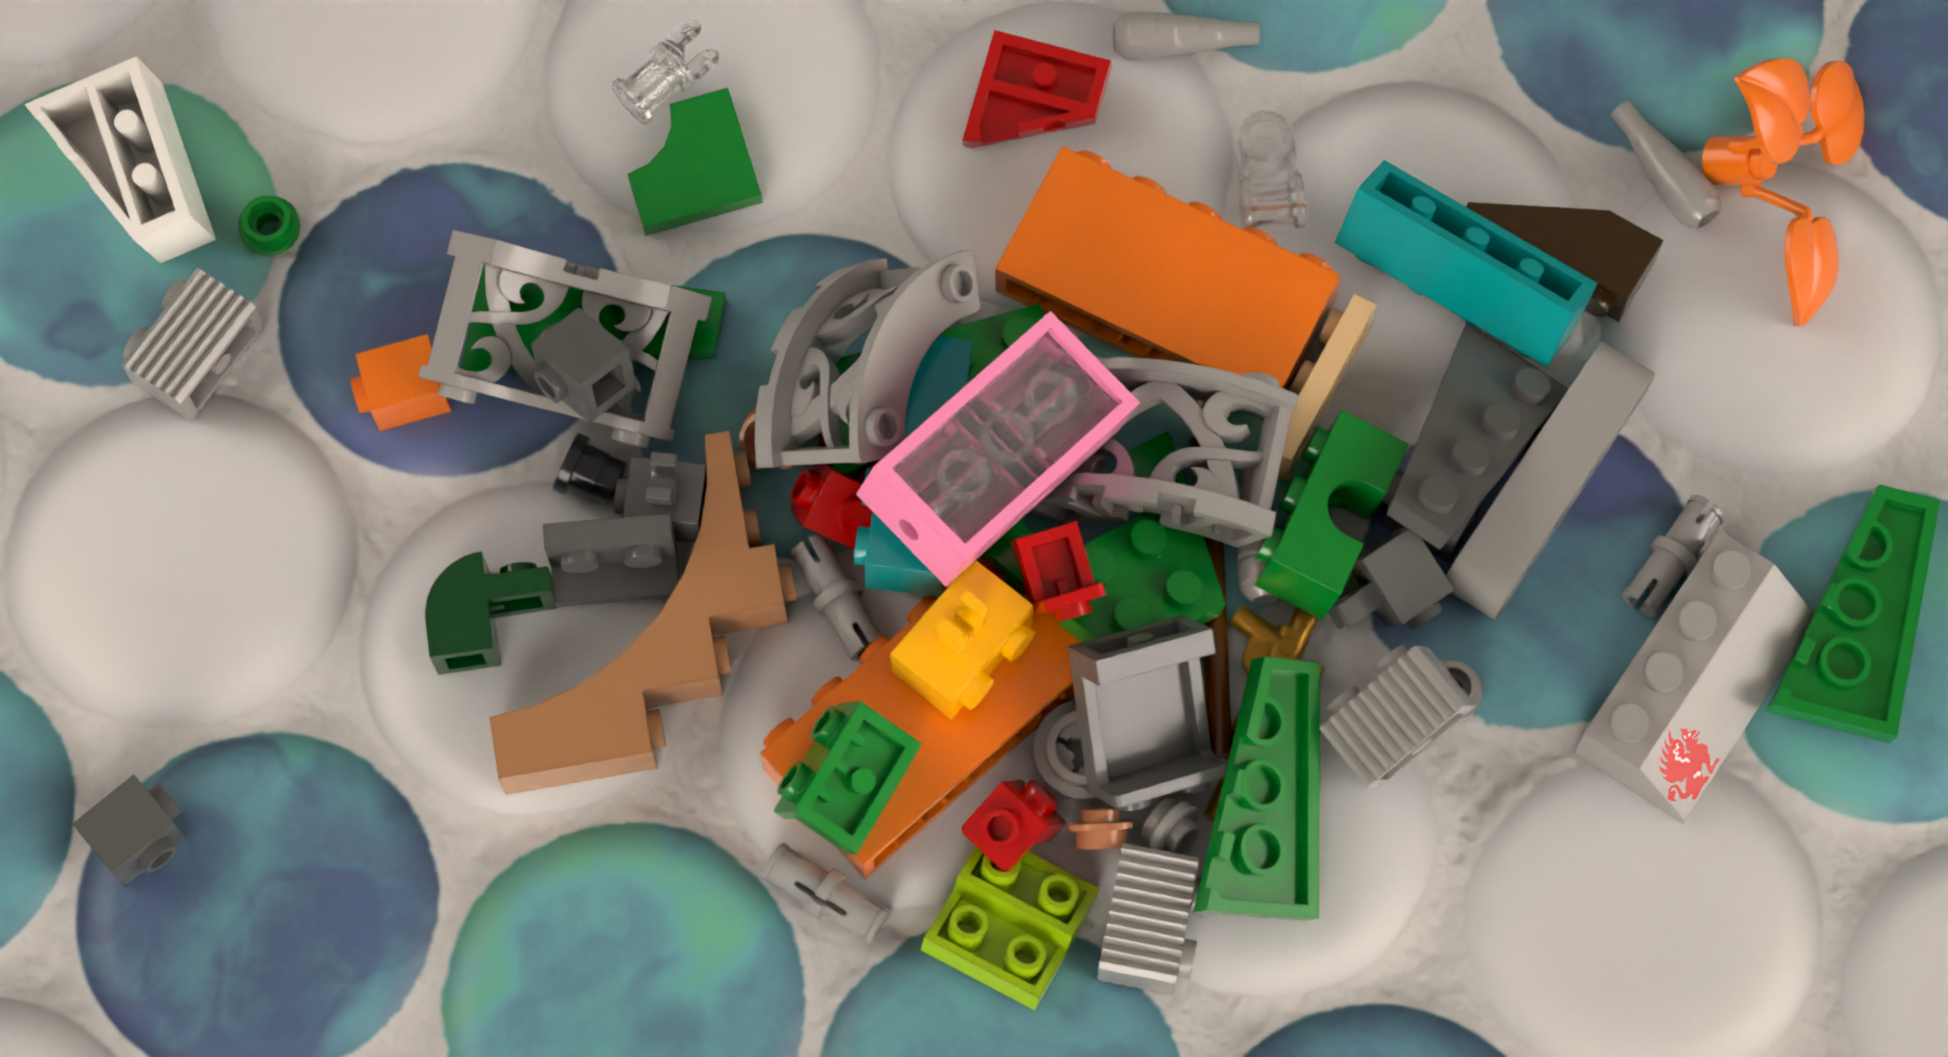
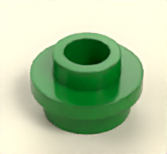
M260 196L253 199L243 209L238 221L239 235L245 246L252 252L263 256H274L287 251L298 239L301 228L296 209L287 200L277 196ZM276 221L281 224L279 230L273 234L263 235L260 233L262 226L267 222Z

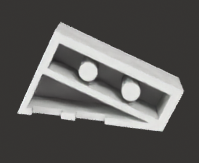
M136 56L24 104L55 140L65 156L85 177L90 187L132 239L160 264L216 240L163 83Z

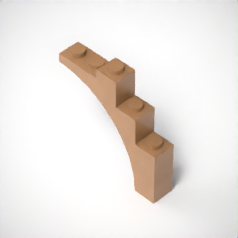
M730 431L705 435L707 487L700 531L685 572L659 615L624 653L583 683L539 704L489 717L498 779L506 795L657 769L654 749L666 747L660 709L648 711V708L723 695L720 675L732 673L726 636L714 637L713 635L788 623L785 602L797 600L791 563L778 565L774 544L750 548L760 546L762 542L756 508L743 510L740 489L752 487L746 450H733Z

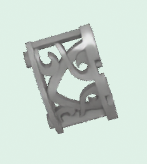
M456 230L452 231L447 255L454 256L455 259L428 365H421L418 377L439 382V396L475 404L478 392L584 419L563 401L555 403L541 391L534 378V373L537 371L536 362L524 345L516 328V325L535 323L551 315L563 302L568 288L583 291L582 311L598 324H600V311L605 306L612 304L618 305L623 309L625 314L624 320L621 324L614 325V327L629 333L623 340H618L628 347L631 362L634 360L655 371L644 414L629 412L621 408L616 402L592 422L614 427L611 436L612 440L643 448L648 447L650 436L673 442L675 430L670 429L697 320L706 321L712 297L669 284L603 268L595 269L568 262L564 258L500 240ZM485 265V290L489 311L471 312L482 268ZM534 283L542 289L544 300L540 307L526 312H511L509 301L517 304L526 303L520 297V289L524 284ZM670 313L657 360L643 352V350L653 339L667 314ZM468 323L493 324L497 337L488 336L481 338L471 348V350L484 348L489 352L491 364L484 371H467L458 367ZM512 364L516 372L536 394L494 384V382L502 378ZM635 377L636 386H637V387L635 388V390H637V392L640 393V392H641L640 384H639L637 378Z
M962 250L944 255L923 267L888 270L887 258L869 259L843 267L815 285L817 291L802 308H793L780 328L770 352L776 355V359L771 371L769 384L760 385L755 415L756 468L832 463H866L883 459L905 439L908 398L921 360L932 343L946 328L956 321L980 310L975 260L971 250ZM871 328L861 356L840 376L836 364L842 354L855 339ZM840 417L849 426L848 446H843ZM821 432L827 447H819L818 440Z
M1095 356L1140 402L1124 425L1147 409L1163 403L1181 418L1194 434L1201 447L1183 448L1167 455L1155 467L1150 478L1137 477L1134 462L1127 450L1119 442L1110 438L1030 512L1060 525L1077 521V524L1127 522L1129 511L1161 514L1160 525L1163 527L1208 537L1236 548L1271 537L1276 518V512L1271 511L1291 413L1292 410L1297 408L1299 395L1279 387V381L1275 377L1260 372H1247L1240 375L1211 367L1169 360L1134 357L1100 358ZM1195 400L1206 402L1203 410ZM1240 411L1264 420L1257 451L1225 448L1223 442L1240 443L1251 434L1247 424L1233 425L1228 422V416L1231 412ZM1098 453L1108 455L1117 461L1116 468L1111 474L1098 473L1100 468L1107 465L1101 456H1097ZM1193 466H1208V467H1209V470H1207V469H1205V468H1203V467H1193ZM1188 467H1191L1194 475L1198 477L1196 484L1193 486L1176 483L1178 472ZM1234 468L1253 470L1246 501L1240 500Z

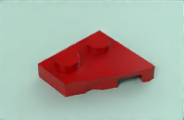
M994 30L963 135V145L975 148L1096 124L1112 68L1111 60Z

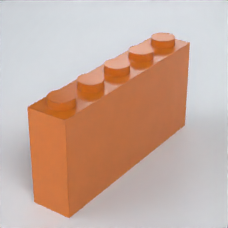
M1062 146L995 268L996 292L1025 306L1040 303L1045 315L1051 311L1062 323L1136 358L1184 362L1240 375L1247 372L1265 373L1275 377L1279 381V387L1289 390L1336 299L1341 275L1333 272L1332 267L1326 261L1313 254L1301 253L1297 255L1277 246L1276 241L1270 235L1253 227L1240 229L1221 220V216L1214 209L1203 203L1191 201L1187 204L1167 195L1161 185L1147 177L1134 176L1131 178L1111 169L1110 164L1104 158L1093 152L1081 150L1077 153Z
M984 557L978 561L1004 582L1006 575ZM1025 594V595L1022 596V597H1024L1027 601H1029L1027 594ZM936 596L925 597L908 614L906 620L909 624L892 639L887 635H883L866 648L859 658L861 666L844 680L836 676L825 683L813 696L811 703L814 706L796 722L792 718H787L770 731L763 741L766 748L760 752L763 769L779 785L788 769L797 761L803 762L815 741L811 739L810 735L819 717L826 709L831 706L836 707L839 703L861 701L922 743L858 853L846 854L836 847L866 880L1032 734L1052 710L1067 703L1074 697L1068 646L1081 643V641L1058 623H1055L1052 612L1033 615L1031 629L1035 631V635L1027 648L1013 662L1004 658L989 675L994 679L993 685L976 707L969 710L963 706L950 719L892 673L890 653L938 599Z

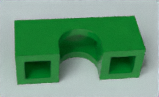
M1342 409L1328 430L1318 425L1301 459L1310 463L1309 469L1304 478L1296 474L1294 475L1279 503L1278 508L1288 513L1280 529L1274 525L1272 536L1262 540L1255 555V559L1265 564L1254 586L1323 620L1340 597L1364 543L1344 534L1334 525L1329 516L1328 508H1343L1368 520L1387 494L1409 444Z

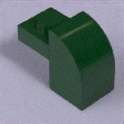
M482 551L466 555L450 564L432 585L425 607L429 657L438 675L501 666L495 618L558 609L554 602L553 581L548 566L537 567L535 563L517 562L501 567L500 573L490 574Z

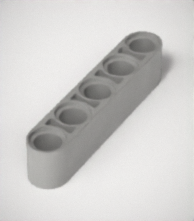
M1600 342L1446 574L1448 581L1454 589L1451 592L1453 595L1494 620L1499 617L1642 400L1655 377L1654 372L1606 343Z

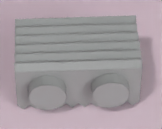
M199 268L194 271L187 281L179 279L168 289L161 305L163 312L150 329L142 327L131 336L124 349L125 360L121 364L132 383L190 421L196 418L197 412L203 409L205 401L211 398L213 391L218 389L220 382L226 379L228 372L233 370L235 363L240 361L242 354L248 351L250 344L256 340L259 333L263 332L265 326L257 307L251 301L246 300L240 294H236L231 288H227Z
M1401 645L1395 648L1375 666L1374 669L1379 674L1376 680L1372 681L1362 691L1356 686L1349 688L1339 695L1326 709L1331 718L1323 723L1319 729L1367 788H1380L1476 707L1474 701L1468 697L1467 693L1459 686L1458 682L1428 647L1416 645L1408 650L1405 645Z
M1126 843L1122 844L1097 980L1174 995L1177 977L1190 979L1197 941L1185 939L1189 914L1202 917V913L1193 912L1201 877L1196 876L1200 858Z

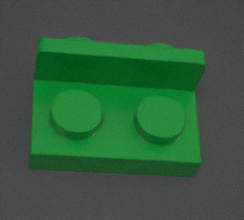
M861 701L839 703L836 707L831 706L823 712L811 731L810 737L815 742L803 762H795L783 776L777 793L782 797L774 809V813L783 819L798 820L846 854L858 853L922 745L921 742Z

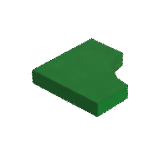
M728 88L671 103V128L664 147L649 164L627 174L645 236L763 203L761 191Z

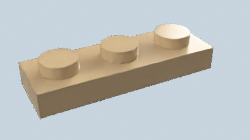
M1353 294L1344 312L1334 308L1329 315L1318 339V342L1326 345L1316 364L1309 360L1303 363L1290 390L1298 394L1299 399L1297 408L1292 410L1278 474L1279 477L1287 481L1290 478L1313 432L1322 419L1372 326L1376 309L1375 303Z

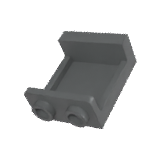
M1179 615L1068 646L1087 787L1090 794L1118 811H1136L1150 806L1152 798L1169 793L1183 795L1198 793L1206 790L1209 787L1210 781L1225 777L1228 762L1214 755L1211 748L1200 665L1201 657L1215 654L1212 628L1185 615Z

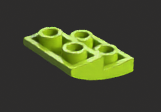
M975 847L957 876L954 890L926 933L921 951L1035 1011L1085 922L1099 894L1100 888L1029 851L1012 870L1002 871L978 847Z

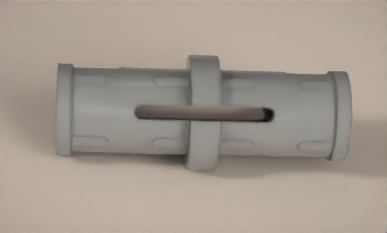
M1692 495L1665 536L1659 535L1655 538L1649 547L1650 558L1630 585L1621 593L1623 600L1632 609L1645 590L1650 589L1651 593L1638 613L1650 618L1657 616L1660 607L1673 591L1677 582L1682 576L1688 577L1698 563L1696 559L1697 554L1710 539L1717 527L1724 522L1725 515L1717 505L1714 504L1703 521L1697 523L1695 520L1709 500L1699 495Z
M821 534L813 535L808 539L820 560L819 562L813 560L803 541L792 549L790 556L793 561H796L805 579L817 596L813 602L821 616L829 617L848 651V656L852 661H857L865 651V647L856 633L862 632L869 645L884 634L880 632L860 599L863 593L860 584L856 578H848L829 545L828 538Z
M784 842L773 852L761 875L762 879L772 882L809 905L807 910L809 914L817 919L825 915L862 938L868 945H872L877 940L892 914L891 908L884 907L845 882V874L835 868L830 872L826 871L792 850Z

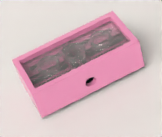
M1050 311L872 468L856 495L947 587L1115 435L1140 402Z

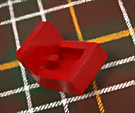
M813 464L811 470L805 468L793 485L790 495V501L793 503L791 513L802 526L855 550L858 526L870 527L872 510L868 506L862 505V500L856 495L863 481L836 469L833 464Z
M1077 521L1011 540L1028 600L1033 605V615L1052 612L1055 623L1091 613L1092 608L1089 600L1106 595L1103 582L1095 583Z
M1022 779L1000 782L962 825L961 831L1002 871H1009L1016 866L1034 844L1051 842L1067 822L1055 811L1059 803L1046 788L1032 779L1027 784Z

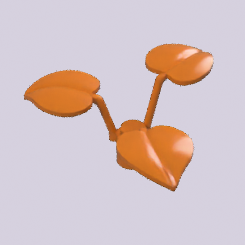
M1775 58L1759 62L1747 68L1733 79L1747 102L1756 136L1710 137L1703 150L1702 167L1704 175L1713 185H1741L1742 197H1756L1785 209L1797 217L1792 219L1787 226L1784 258L1793 313V326H1801L1806 324L1825 303L1836 282L1839 269V253L1834 229L1826 217L1813 218L1812 211L1808 206L1762 188L1760 184L1765 179H1771L1775 175L1778 164L1792 159L1797 152L1798 146L1820 141L1823 159L1828 165H1841L1848 162L1858 150L1862 140L1865 122L1864 106L1853 69L1848 63L1844 61H1830L1823 65L1813 80L1810 97L1808 80L1802 66L1793 59ZM1809 107H1811V114L1816 127L1808 133H1803L1801 123L1807 117Z

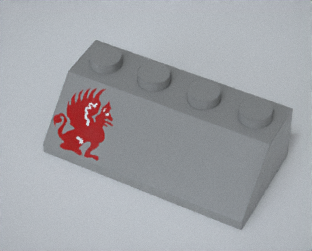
M1719 530L1584 732L1574 754L1683 823L1793 656L1813 615V611L1774 563Z

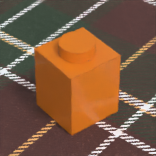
M428 334L355 354L360 376L350 378L354 398L360 414L371 412L379 431L451 412L448 398L438 395L440 383L418 377L421 365H428L432 350V343Z

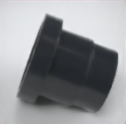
M578 433L562 463L553 490L563 495L569 490L608 506L615 493L617 480L623 476L627 463L610 456L609 453L589 445L590 438Z

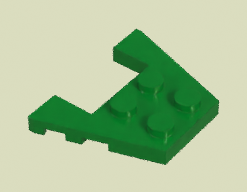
M1165 432L1128 451L1134 462L1137 477L1150 478L1159 462L1167 455L1175 452L1176 448L1172 437L1168 432ZM1181 470L1176 476V483L1187 485L1183 470ZM1146 512L1084 544L1095 583L1103 582L1106 595L1089 600L1092 608L1091 613L1057 623L1079 641L1085 642L1179 615H1185L1202 624L1220 616L1225 606V601L1204 536L1163 527L1160 525L1161 514ZM1020 520L977 560L980 561L984 557L1006 575L1004 582L1023 596L1027 593L1011 540L1030 535L1031 533L1022 520Z

